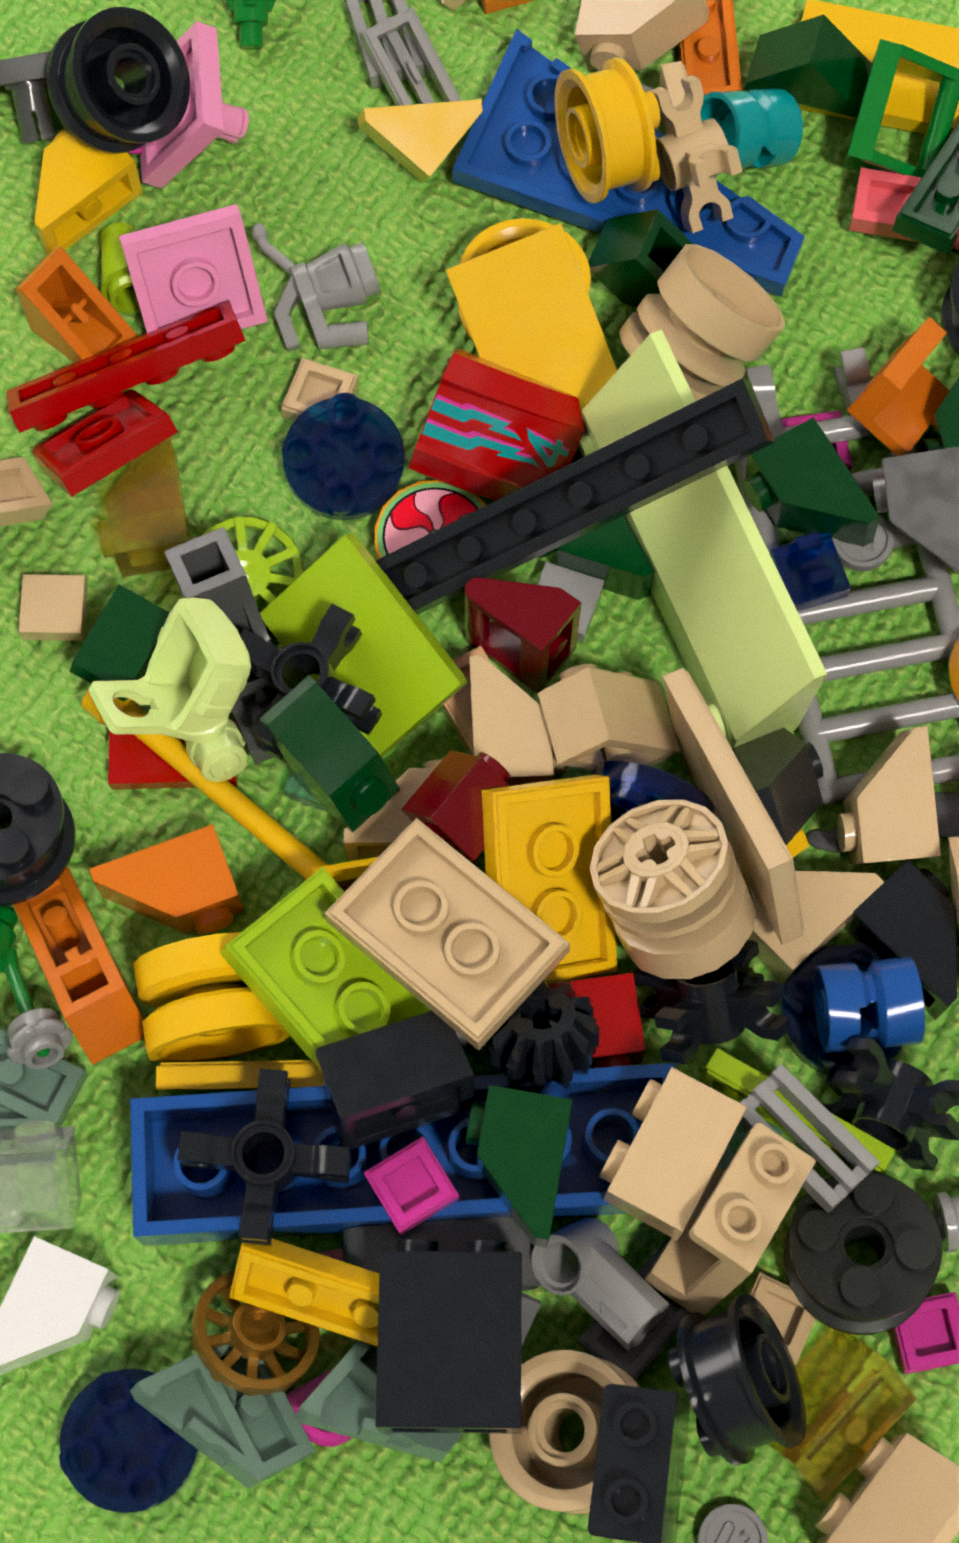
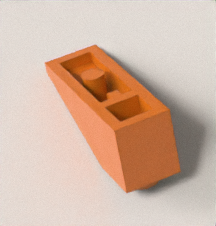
M67 865L61 876L45 891L29 900L13 905L64 1019L91 1064L94 1065L143 1039L142 1021L145 1018Z

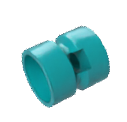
M776 88L749 90V93L738 90L716 91L704 95L700 111L701 120L713 118L718 122L724 132L728 145L737 148L742 169L747 167H779L789 163L797 154L802 141L803 121L795 98L786 90Z

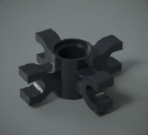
M331 604L323 616L311 643L297 642L284 647L282 650L274 647L260 636L243 629L240 637L244 641L250 655V674L274 683L278 690L271 704L257 717L249 729L251 736L259 739L257 746L260 750L279 760L283 758L282 753L259 719L294 688L299 679L310 674L320 675L316 681L359 731L370 735L382 716L381 710L373 706L376 701L374 695L338 680L334 673L341 660L351 652L362 636L361 630L353 626L356 620L354 614Z
M747 940L740 952L719 969L692 979H662L642 971L640 968L633 973L635 985L648 986L657 993H652L639 1005L641 1017L655 1019L656 1028L672 1030L669 1042L660 1049L663 1061L686 1065L694 1057L700 1044L712 1045L728 1042L742 1034L745 1028L761 1038L778 1041L791 1028L789 1016L773 1014L766 1008H773L785 995L784 983L764 981L763 974L748 972L751 960L759 954L758 942Z
M851 1037L846 1049L855 1057L857 1069L856 1071H830L826 1083L841 1097L832 1104H821L830 1113L891 1148L900 1150L903 1159L912 1169L934 1171L938 1159L930 1152L929 1137L959 1140V1123L951 1114H946L949 1109L959 1105V1080H944L933 1085L932 1080L916 1067L901 1061L886 1059L882 1048L874 1039Z
M260 1068L255 1120L243 1127L235 1138L181 1131L177 1160L182 1162L183 1167L237 1171L246 1184L239 1239H243L242 1242L244 1244L272 1246L277 1192L288 1187L295 1177L349 1183L352 1159L349 1147L294 1144L290 1134L285 1129L291 1089V1078H288V1071ZM263 1141H274L284 1147L282 1164L278 1169L269 1174L254 1173L248 1169L247 1165L251 1149Z

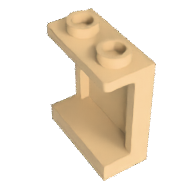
M755 1124L748 1132L726 1171L716 1167L682 1235L678 1240L672 1237L668 1238L644 1280L690 1313L699 1312L705 1316L753 1272L817 1160L764 1124Z

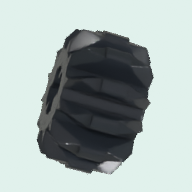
M544 979L485 1043L488 1050V1061L492 1065L493 1072H506V1078L509 1080L512 1088L528 1080L533 1082V1086L538 1094L542 1092L546 1082L552 1081L567 1090L570 1082L573 1080V1074L588 1075L589 1067L593 1063V1054L596 1053V1047L599 1046V1026L596 1025L594 1009L591 1006L590 998L575 997V991H573L570 981L557 988H551L546 979Z

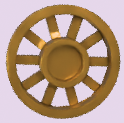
M235 1270L221 1275L206 1288L195 1307L192 1318L193 1339L191 1340L194 1351H197L200 1360L211 1373L210 1376L216 1383L220 1381L234 1390L245 1393L246 1396L267 1395L288 1390L305 1374L315 1359L319 1347V1327L301 1321L286 1323L283 1315L247 1303L241 1304L238 1300L229 1298ZM220 1294L234 1315L228 1316L208 1307L211 1300ZM206 1320L227 1328V1332L207 1336ZM305 1332L304 1351L283 1341L285 1335ZM230 1344L233 1350L221 1361L212 1348ZM277 1351L281 1355L298 1362V1365L286 1374L278 1363L274 1352ZM240 1357L247 1359L245 1376L230 1369ZM259 1360L264 1361L273 1377L272 1379H257Z

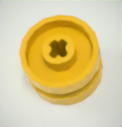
M241 932L206 935L160 946L141 955L133 963L140 1002L157 1008L142 1021L149 1060L159 1063L214 1061L263 1050L281 1043L290 1037L288 1032L219 953L225 945Z

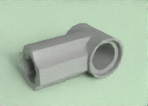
M591 1217L578 1219L550 1233L547 1248L534 1246L531 1265L534 1275L541 1286L553 1294L561 1296L570 1294L627 1351L640 1345L658 1327L669 1312L667 1310L669 1303L618 1255V1244L614 1233L608 1225L599 1219Z

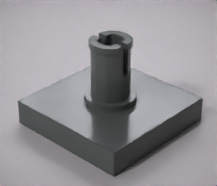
M51 51L0 60V86L4 85L5 91L11 90L21 132V143L38 140L33 111L37 115L42 140L55 138L58 134V131L55 129L46 87L47 64Z

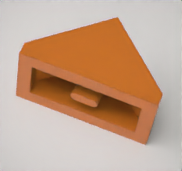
M56 246L16 288L31 331L74 363L138 337L62 247Z

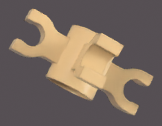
M690 75L681 79L685 95L683 101L676 107L671 105L669 90L658 87L650 91L654 93L658 101L660 115L665 119L669 133L660 138L655 136L660 176L670 191L674 192L683 189L684 199L681 205L683 226L687 231L695 233L703 230L699 213L701 208L707 203H712L715 218L723 222L734 218L731 204L726 196L718 190L715 176L721 173H728L733 176L743 171L737 148L728 145L724 132L718 122L713 118L701 120L700 111L704 99L700 78Z

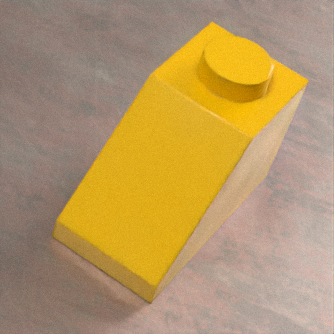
M65 128L55 136L51 144L44 148L34 223L47 256L56 246L62 247L66 251L143 193L135 160L128 153L108 154L96 151L82 144L74 136L70 135Z

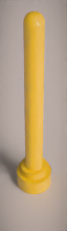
M88 689L82 699L81 707L99 723L105 724ZM118 698L113 699V703L118 710L126 715L138 718L147 715V712L131 699H127L124 702ZM133 734L307 880L313 875V867L328 865L228 780L221 782L206 780L199 768L192 763L187 755L186 745L178 738L162 734Z

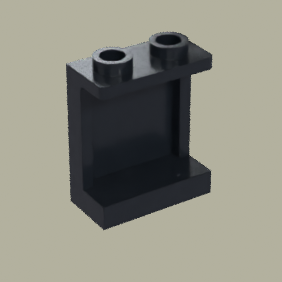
M427 1239L397 1241V1251H380L375 1427L379 1432L522 1434V1252H508V1242L500 1240L468 1241L466 1252L438 1251L439 1242Z
M617 1384L605 1386L588 1521V1531L591 1535L639 1543H676L690 1404L677 1392Z

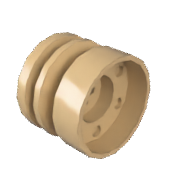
M686 244L657 281L660 294H647L637 307L638 312H633L619 330L623 346L631 356L649 334L662 329L697 401L742 379L746 372L743 361H757L782 331L785 321L781 310L772 297L735 263L703 246Z
M684 799L657 800L633 808L608 826L595 844L590 863L594 888L603 902L607 915L613 921L614 929L626 954L642 971L662 979H692L716 971L740 952L752 934L756 909L740 865L736 861L733 848L722 822L707 807Z

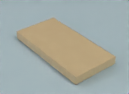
M684 668L662 676L673 729L681 751L679 755L708 809L722 822L733 848L736 861L740 865L781 944L803 936V930L805 929L793 857L688 671L685 672Z

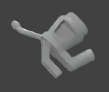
M262 223L252 226V236L257 241L262 252L291 275L274 311L288 352L301 348L290 319L298 300L304 305L320 350L369 345L367 321L327 325L322 313L325 310L364 305L367 303L368 297L381 293L364 242L351 247L347 244H341L307 265L304 262L295 265L269 243L267 238L268 231Z

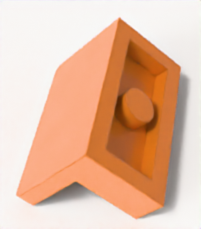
M930 316L891 355L847 409L854 418L896 456L906 455L930 426L934 414L950 391L922 365L947 333Z

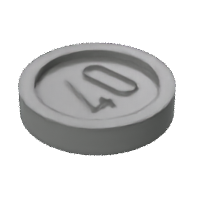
M879 515L880 519L874 541L864 547L832 538L830 545L835 558L843 566L854 571H870L880 567L888 559L894 544L893 531L886 519Z
M725 1504L712 1509L703 1518L698 1529L697 1543H768V1535L764 1523L754 1511L739 1504Z

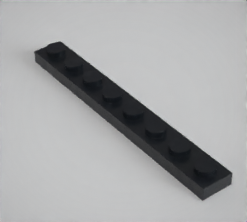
M742 378L376 560V562L415 613L419 615L465 593V585L472 578L494 579L775 443V440L751 382Z

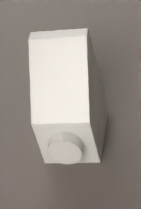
M34 1236L0 1306V1375L89 1340L95 1327L103 1330L110 1321L119 1301L120 1291L113 1288L118 1276L105 1267Z

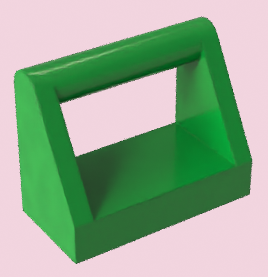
M880 39L873 57L843 168L860 172L862 167L922 178L948 140L959 102V69L905 45ZM895 72L939 82L916 167L874 150Z

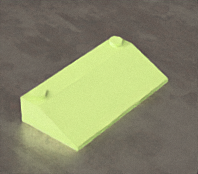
M662 329L649 334L583 408L581 414L585 431L576 450L579 459L696 401ZM728 466L624 515L655 571L651 593L688 672L730 747L734 748L781 728H786L790 732L796 731L823 683L827 672Z

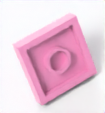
M198 21L177 40L185 57L190 77V96L186 112L178 126L171 133L142 146V155H140L142 182L158 188H163L216 138L226 140L230 144L238 143V138L242 139L249 124V115L245 108L222 102L217 28Z
M237 204L119 236L147 333L228 300L232 305L241 329L268 322L241 213Z

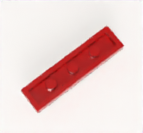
M228 300L7 390L9 413L19 433L33 427L36 431L47 430L62 423L67 418L68 413L90 405L92 408H100L117 401L123 395V391L144 382L148 385L166 382L178 374L180 367L200 359L204 362L222 359L234 351L235 345L246 340L232 305Z

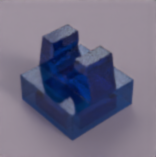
M818 531L795 538L788 545L770 551V556L797 612L848 596L851 586L830 532L820 535Z

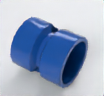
M912 958L873 960L868 970L863 972L854 962L816 966L813 976L814 1011L820 1043L826 1053L848 1051L846 1048L851 1037L875 1038L883 1048L918 1045L923 1041L925 1031L924 999L918 969Z

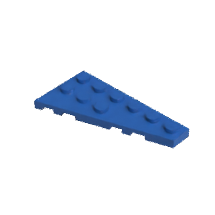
M516 29L482 103L483 112L473 123L452 168V182L600 234L607 219L658 209L693 244L717 252L750 275L766 292L782 297L801 251L804 235L750 196L740 197L717 181L718 190L726 196L731 204L734 218L724 222L715 218L712 203H707L701 208L699 213L703 230L695 233L687 231L683 226L681 218V205L684 199L683 189L674 192L670 191L664 184L661 176L658 181L652 182L651 186L645 191L634 192L627 186L609 190L607 197L602 202L593 204L581 196L565 164L555 119V88L557 79L562 71L571 68L558 58L553 62L532 47V40ZM654 128L655 136L658 138L665 136Z

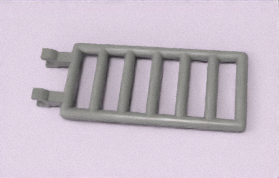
M864 347L841 351L839 355L841 367H835L833 372L841 396H843L846 410L870 382L869 364ZM770 364L746 368V380L752 384L773 438L796 427L783 428ZM848 411V416L817 422L831 444L874 436ZM915 445L906 455L917 453ZM748 456L734 462L741 495L792 599L785 569L836 560L832 553L830 540L821 537L779 545L773 520L767 510L757 511L744 490L743 479L746 476ZM882 467L851 474L864 494L870 495L874 494L873 476L884 475ZM890 524L894 535L892 549L916 545L924 578L793 602L803 624L807 625L931 601L940 635L820 657L827 672L823 682L947 659L949 664L954 643L959 639V606L948 566L892 524ZM952 693L822 718L816 694L799 725L802 741L805 743L810 742L814 746L822 763L824 776L817 779L823 804L844 802L867 773L863 772L837 777L829 742L959 718V701L955 694ZM959 754L931 759L934 784L959 780Z

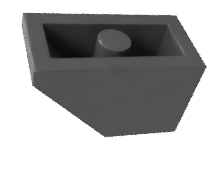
M959 446L882 458L884 475L873 476L877 513L889 512L890 522L895 528L959 574Z

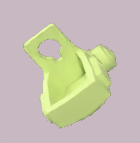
M195 597L179 599L169 613L164 626L161 627L157 638V645L148 663L145 676L139 680L93 681L89 688V694L109 731L113 734H162L183 739L186 743L187 755L208 781L221 782L229 780L241 773L248 765L246 762L247 755L243 748L246 742L235 722L229 720L228 716L247 684L251 670L249 652L236 627L212 600ZM117 697L128 698L139 705H150L151 709H149L144 717H131L118 710L113 703V699Z

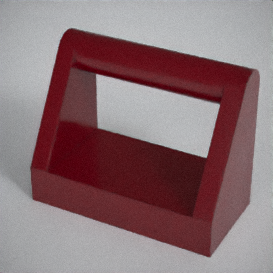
M478 577L472 578L465 585V638L467 643L473 648L481 645L491 661L538 694V692L546 687L576 649L582 602L558 587Z

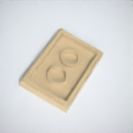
M417 818L324 913L327 923L478 1051L570 952V943Z

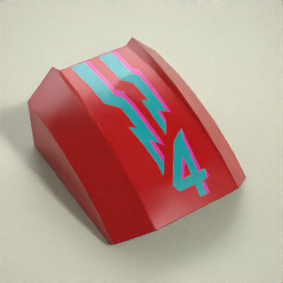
M457 349L453 352L441 378L433 403L414 448L409 469L496 501L572 463L585 431L579 400L569 393L462 349Z

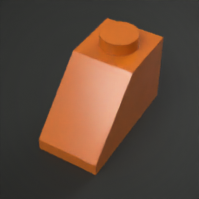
M213 824L89 869L92 880L103 898L182 933L194 929L197 934H208L218 931L234 921L233 915L244 912Z

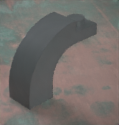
M224 527L164 551L183 598L195 597L212 600L236 627L239 635L243 629H246L272 645L246 573ZM249 674L247 684L240 693L231 713L243 735L254 764L257 765L274 756L259 749L257 746L259 739L251 736L249 729L257 717L271 704L278 690L274 683Z

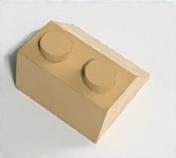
M908 1433L895 1435L891 1442L881 1436L858 1464L856 1470L865 1477L851 1496L847 1498L839 1492L827 1505L814 1525L822 1532L816 1543H951L959 1532V1465Z

